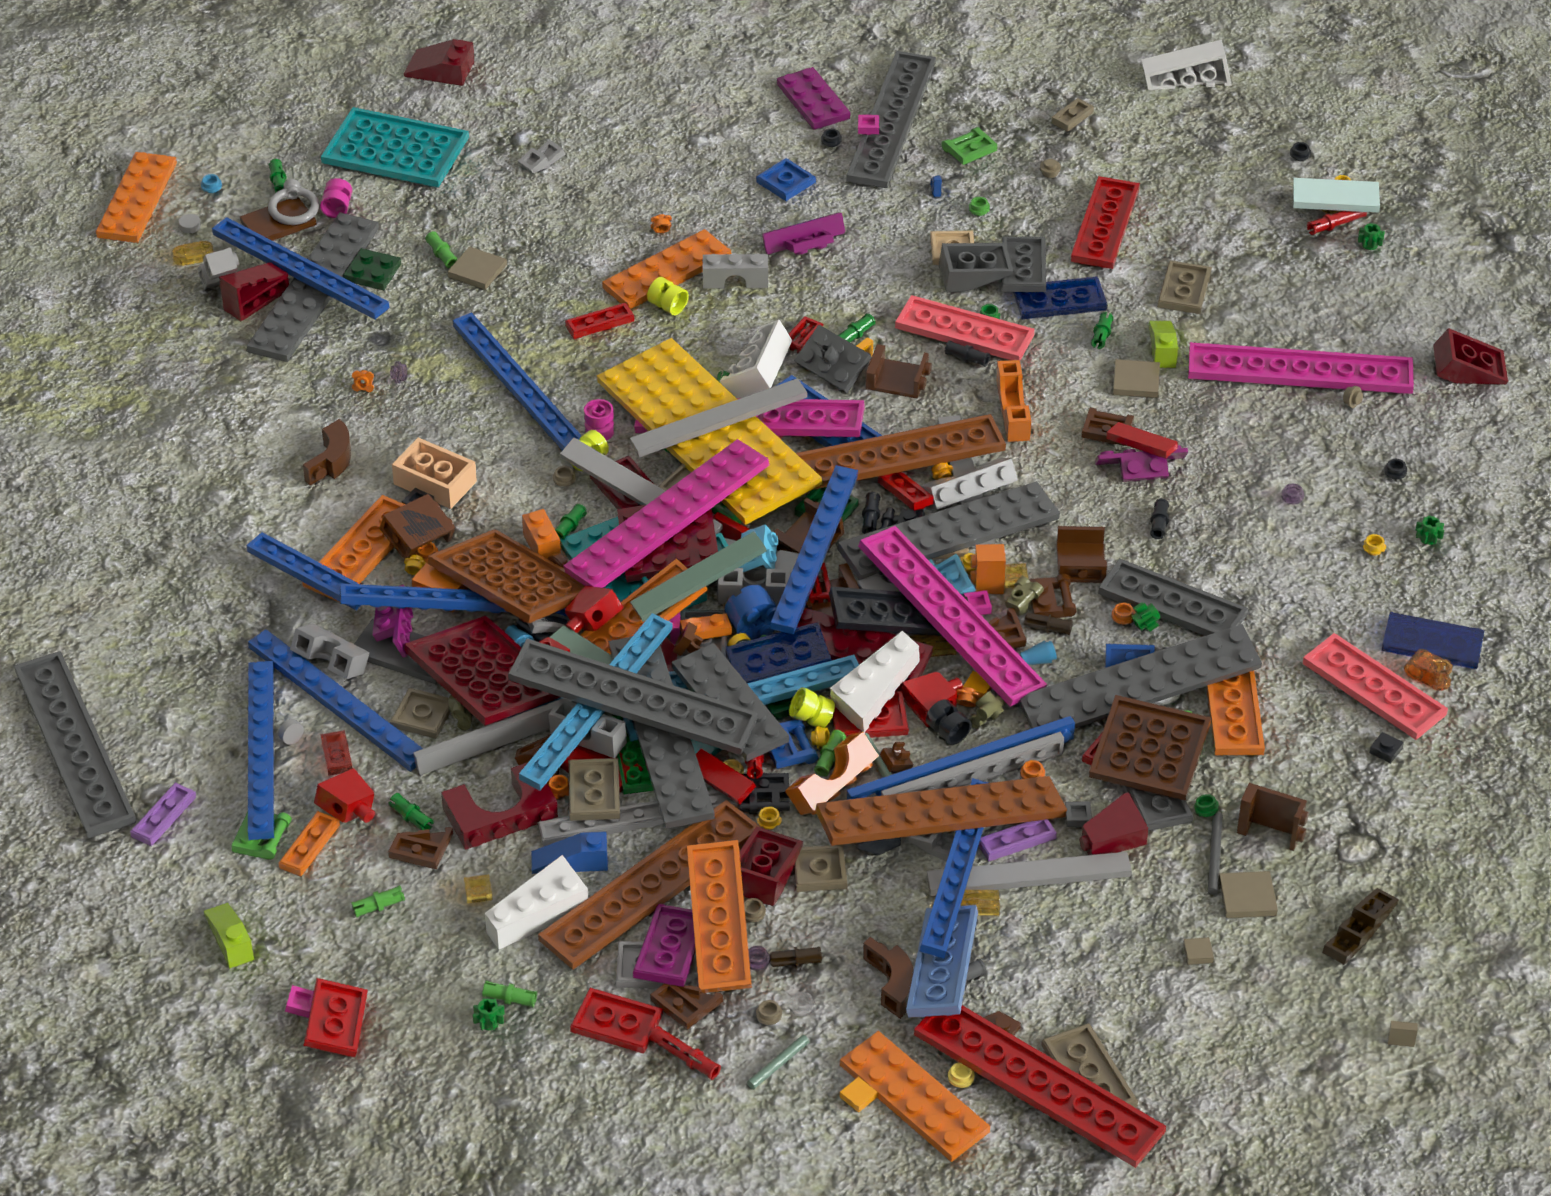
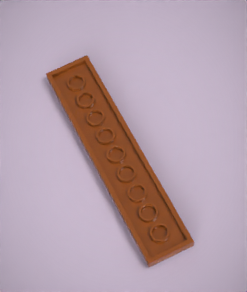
M988 414L796 454L822 477V485L814 488L819 489L827 487L836 465L858 470L856 480L858 481L1005 451L1006 443L992 415Z
M1050 776L823 802L817 803L815 811L831 846L1063 818L1066 817L1067 808Z
M725 800L714 808L715 819L693 823L540 932L538 934L539 942L574 970L654 912L658 904H665L690 885L687 846L738 840L740 849L744 846L756 826H760L728 800Z

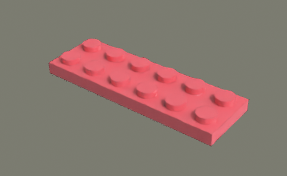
M913 295L910 296L895 321L896 329L946 343L952 341L963 346L970 345L973 346V349L1008 360H1021L1034 337L1035 329Z
M1335 633L1303 657L1302 664L1415 740L1447 715V707Z

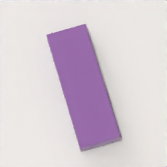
M175 782L130 831L131 837L152 847L194 801L196 792Z
M1048 819L1030 821L981 837L979 847L989 862L1055 840L1057 833Z

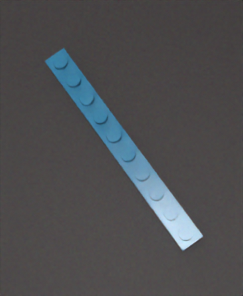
M652 613L609 665L637 673L672 631L673 623ZM577 703L519 773V780L541 790L605 711Z
M855 655L747 684L762 703L766 705L794 697L795 693L802 687L811 691L832 687L859 666ZM623 717L630 741L638 740L632 720Z

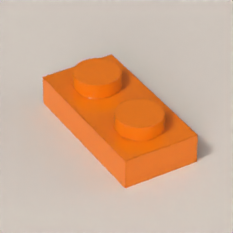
M727 613L680 620L681 632L690 622L697 626L695 635L702 639L732 635V627Z

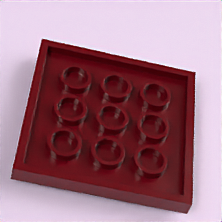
M646 505L617 509L619 525ZM709 509L626 570L627 582L639 581L643 577L651 579L675 559H678L685 567L690 568L718 552L712 509Z

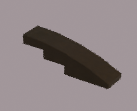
M1376 888L1353 908L1351 916L1339 926L1337 934L1324 945L1322 953L1345 965L1379 929L1396 907L1399 899Z

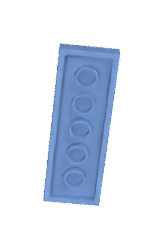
M976 905L960 906L945 959L919 952L932 908H926L906 1008L908 1017L960 1014L978 916Z

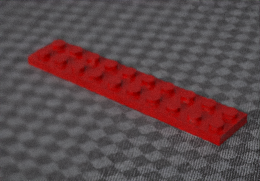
M963 1005L961 1006L960 1014L926 1016L914 1029L916 1037L1135 1168L1166 1132V1125Z

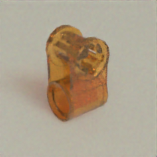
M1419 649L1405 664L1404 671L1411 679L1424 683L1435 690L1443 691L1451 685L1449 674L1452 672L1453 667L1447 659L1438 657L1425 649Z

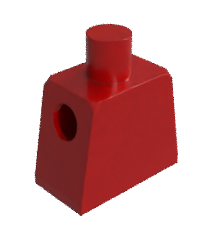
M585 586L566 607L565 613L570 621L565 626L576 633L580 630L596 631L624 607L613 589Z
M933 672L902 682L904 702L927 728L930 726L926 723V715L930 708L936 702L943 699L949 700L957 707V690L963 688L959 678L956 677L947 681L939 672Z
M354 768L317 784L314 804L341 822L347 823L359 817L364 823H368L375 816V811L371 809L374 792Z

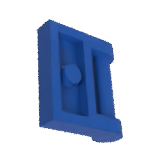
M795 719L779 723L788 733L789 742L769 751L776 769L804 762L807 764L815 763L819 757L816 750L811 747L805 734L803 721ZM789 733L796 735L802 751H797Z

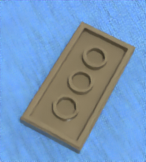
M1090 1023L1042 1040L1041 1046L1049 1057L1133 1107H1138V1100Z

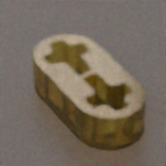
M209 241L176 246L172 250L173 261L180 266L203 262L206 254L214 252L213 245Z

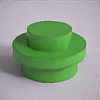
M975 197L969 203V211L976 216L985 215L990 210V204L984 197Z

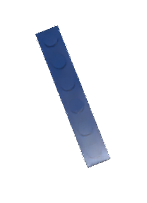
M263 532L246 545L248 553L339 602L340 583L358 584ZM361 605L349 607L354 610H357Z

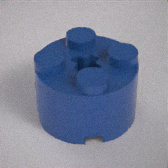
M750 585L740 589L742 593L735 597L733 594L725 605V613H727L728 619L737 634L745 633L751 640L760 638L762 635H766V638L770 637L774 633V630L770 628L777 606L769 593L760 585Z

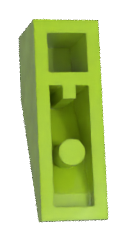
M1149 321L1153 362H1160V368H1176L1178 343L1177 334L1172 322Z
M229 903L204 910V915L229 969L253 961L251 939L243 922Z

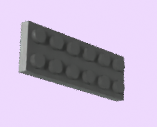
M1120 558L1098 589V594L1120 603H1128L1133 608L1141 602L1145 603L1146 606L1152 603L1159 612L1161 619L1204 636L1241 625L1248 614L1247 607Z
M714 643L672 661V669L690 691L758 712L757 722L741 754L746 762L789 742L788 733Z

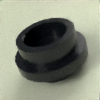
M826 129L821 136V142L827 147H835L842 142V136L836 129Z
M1304 142L1295 143L1290 149V156L1297 161L1308 159L1311 156L1309 145Z
M1397 458L1389 460L1384 468L1385 474L1392 479L1404 478L1408 470L1405 462Z

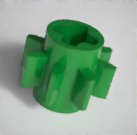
M1367 224L1364 228L1360 227L1357 242L1362 243V247L1367 250H1375L1378 245L1383 246L1385 231H1380V227L1377 224Z
M1434 516L1423 517L1422 522L1417 521L1416 538H1420V541L1427 545L1436 544L1437 538L1443 539L1444 523H1440V520Z
M1141 602L1133 608L1136 613L1131 618L1140 631L1146 629L1147 632H1151L1159 626L1156 621L1161 616L1152 603L1146 606L1145 603Z
M483 998L478 1005H473V1024L479 1023L481 1030L494 1031L499 1024H504V1005L498 1006L496 999Z

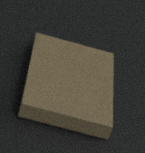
M1169 260L1157 307L1201 314L1212 267Z
M618 758L568 760L570 821L620 819Z

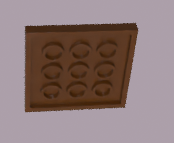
M1115 695L1089 771V777L1186 801L1211 724V717Z

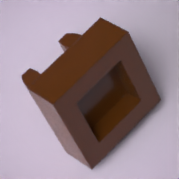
M690 622L686 625L677 638L673 649L674 653L682 656L686 649L689 653H692L701 648L700 645L703 639L695 635L697 626Z
M895 742L892 748L882 749L880 757L889 772H902L913 767L914 764L910 759V751H905L903 748L905 746L904 742Z

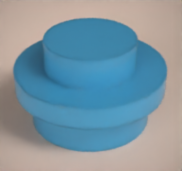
M208 174L203 177L201 189L204 192L215 193L222 188V181L217 175Z

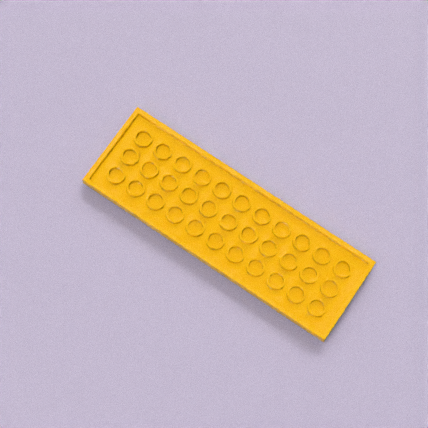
M672 338L596 375L597 382L648 431L738 400ZM756 416L666 448L690 472H693L737 439L767 457L769 460L767 468L721 501L745 525L822 485V477Z

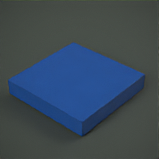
M785 158L756 176V182L787 201L816 183V177Z

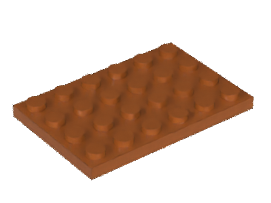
M496 529L428 555V564L527 623H532L566 608L585 587L565 573L564 568Z

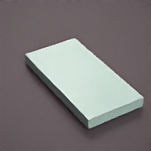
M1294 178L1293 208L1378 213L1380 210L1379 182Z

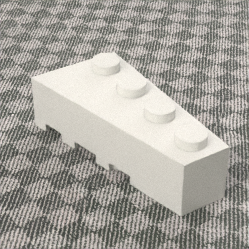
M1222 40L1141 59L1148 90L1175 89L1176 86L1194 88V85L1215 87V84H1224V86H1232Z
M780 320L761 326L749 341V347L740 353L739 358L741 360L737 365L732 364L728 369L730 372L729 376H723L720 380V383L736 398H743L772 387L792 342L791 337Z
M903 631L830 688L831 700L835 702V707L858 729L865 733L871 721L880 714L884 704L894 696L898 686L906 680L919 663V645Z
M561 855L485 912L486 933L498 950L552 925L588 899V888L564 856Z

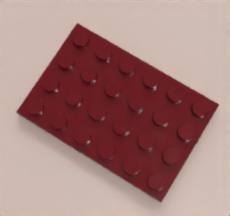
M486 615L405 644V653L484 726L561 698L560 696L508 680L509 672L522 647Z

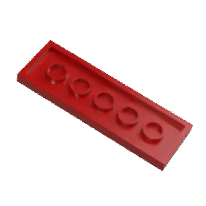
M1098 176L1071 254V262L1113 269L1139 192L1140 183Z

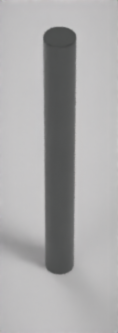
M1220 812L1214 814L1212 819L1208 893L1211 895L1218 893L1223 820V814Z

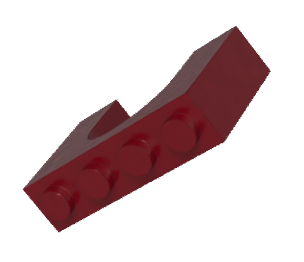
M527 763L511 768L512 786L520 801L508 810L490 812L480 808L473 801L465 784L441 792L443 810L465 850L538 825V822L558 818L557 800L547 783L541 790H538L519 780V773Z

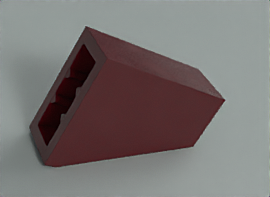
M1128 792L1121 795L1083 825L1082 836L1079 837L1081 849L1086 851L1088 855L1118 853L1147 845L1149 828Z

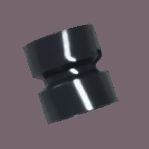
M946 699L936 702L926 715V723L950 745L958 744L965 739L972 727L971 721Z

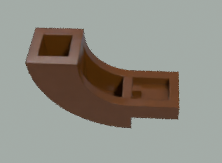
M341 419L322 429L323 445L327 449L303 464L304 480L309 485L314 484L327 475L333 479L337 478L346 470L350 463L351 446L349 431Z
M869 937L863 943V959L882 972L889 980L881 988V1006L901 1019L907 1012L906 1008L914 972L912 962L898 945L888 950L883 943Z

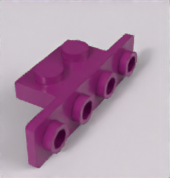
M838 212L763 233L765 253L772 254L787 249L796 255L807 253L808 249L826 248L827 244L834 242L833 236L845 233L842 213Z
M1178 445V448L1166 459L1144 451L1136 452V449H1127L1123 453L1115 454L1114 451H1104L1096 457L1095 465L1120 463L1122 482L1164 479L1169 477L1167 460L1185 458L1188 454V448H1181Z
M392 606L375 607L372 634L375 640L378 642L393 636V643L403 658L407 657L408 655L405 653L404 648L405 644L410 642L413 607L402 609Z

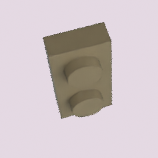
M1077 98L1052 116L1051 123L1068 132L1093 114L1094 106Z

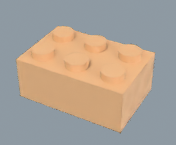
M419 437L392 464L394 485L410 492L417 488L434 496V500L438 504L449 509L477 482L475 461Z

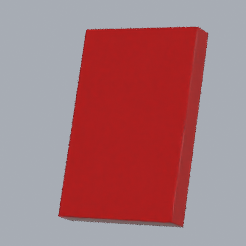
M895 691L894 696L881 708L877 718L871 721L869 728L865 731L871 738L908 735L909 729L903 691ZM835 707L832 716L834 730L842 731L846 737L862 732Z
M317 978L303 1046L355 1057L368 989Z
M590 987L570 1025V1032L644 1054L650 1042V1033L658 1026L663 1016V1008Z

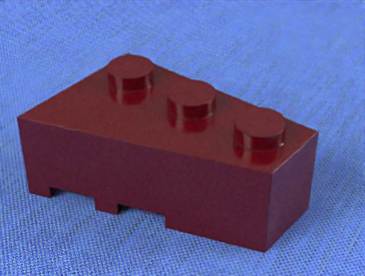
M271 262L219 277L223 309L241 322L282 296L289 286L288 273Z

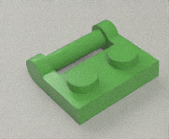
M975 127L969 133L952 140L946 139L941 143L943 150L946 153L949 152L962 165L997 151V143L979 127Z
M247 812L231 845L232 852L263 859H273L277 853L276 847L285 828L289 827L292 818L283 812L274 814V838H270L267 844L261 846L264 839L249 840Z

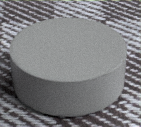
M186 214L179 219V228L184 233H195L201 227L200 218L195 214Z
M289 719L281 725L278 736L284 743L291 745L300 740L304 728L297 720Z

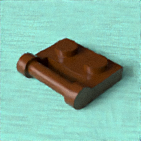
M1090 407L1082 429L1081 438L1123 445L1108 440L1107 431L1118 422L1133 427L1135 416L1129 414L1122 416L1097 411V408Z
M1063 573L1051 578L1029 579L1031 582H1038L1044 588V591L1037 599L1033 598L1030 601L1033 614L1048 617L1051 614L1052 617L1056 618L1072 617L1076 614V606L1072 603L1069 588L1071 581L1068 574ZM1054 589L1061 590L1062 606H1057Z

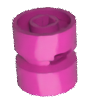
M341 178L330 179L326 183L320 204L321 211L326 216L336 218L339 212L347 213L353 192L350 183Z
M603 399L588 402L584 407L585 433L589 430H596L606 441L611 439L614 435L612 404Z

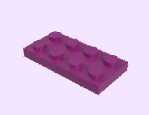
M814 67L777 78V86L813 130L850 119L851 112Z

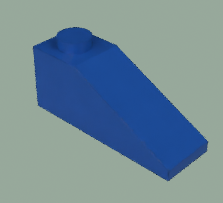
M607 832L579 833L531 851L532 874L539 873L561 855L564 856L575 872L608 871Z

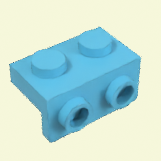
M766 524L741 533V538L754 531L765 545L767 552L739 568H743V572L762 565L766 569H775L778 545L777 535L771 532Z
M957 553L938 565L932 559L929 560L962 596H964V593L976 591Z

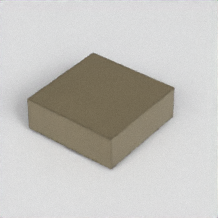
M1209 937L1184 939L1183 947L1187 965L1213 963L1214 956Z
M1391 1021L1388 1045L1414 1047L1418 1023Z

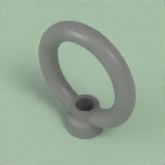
M295 179L285 181L284 189L276 192L268 203V211L271 217L277 222L286 225L303 224L311 220L319 210L317 196L312 191L302 188L300 182ZM298 196H303L311 203L310 209L299 216H285L277 210L278 202L285 197L296 199Z

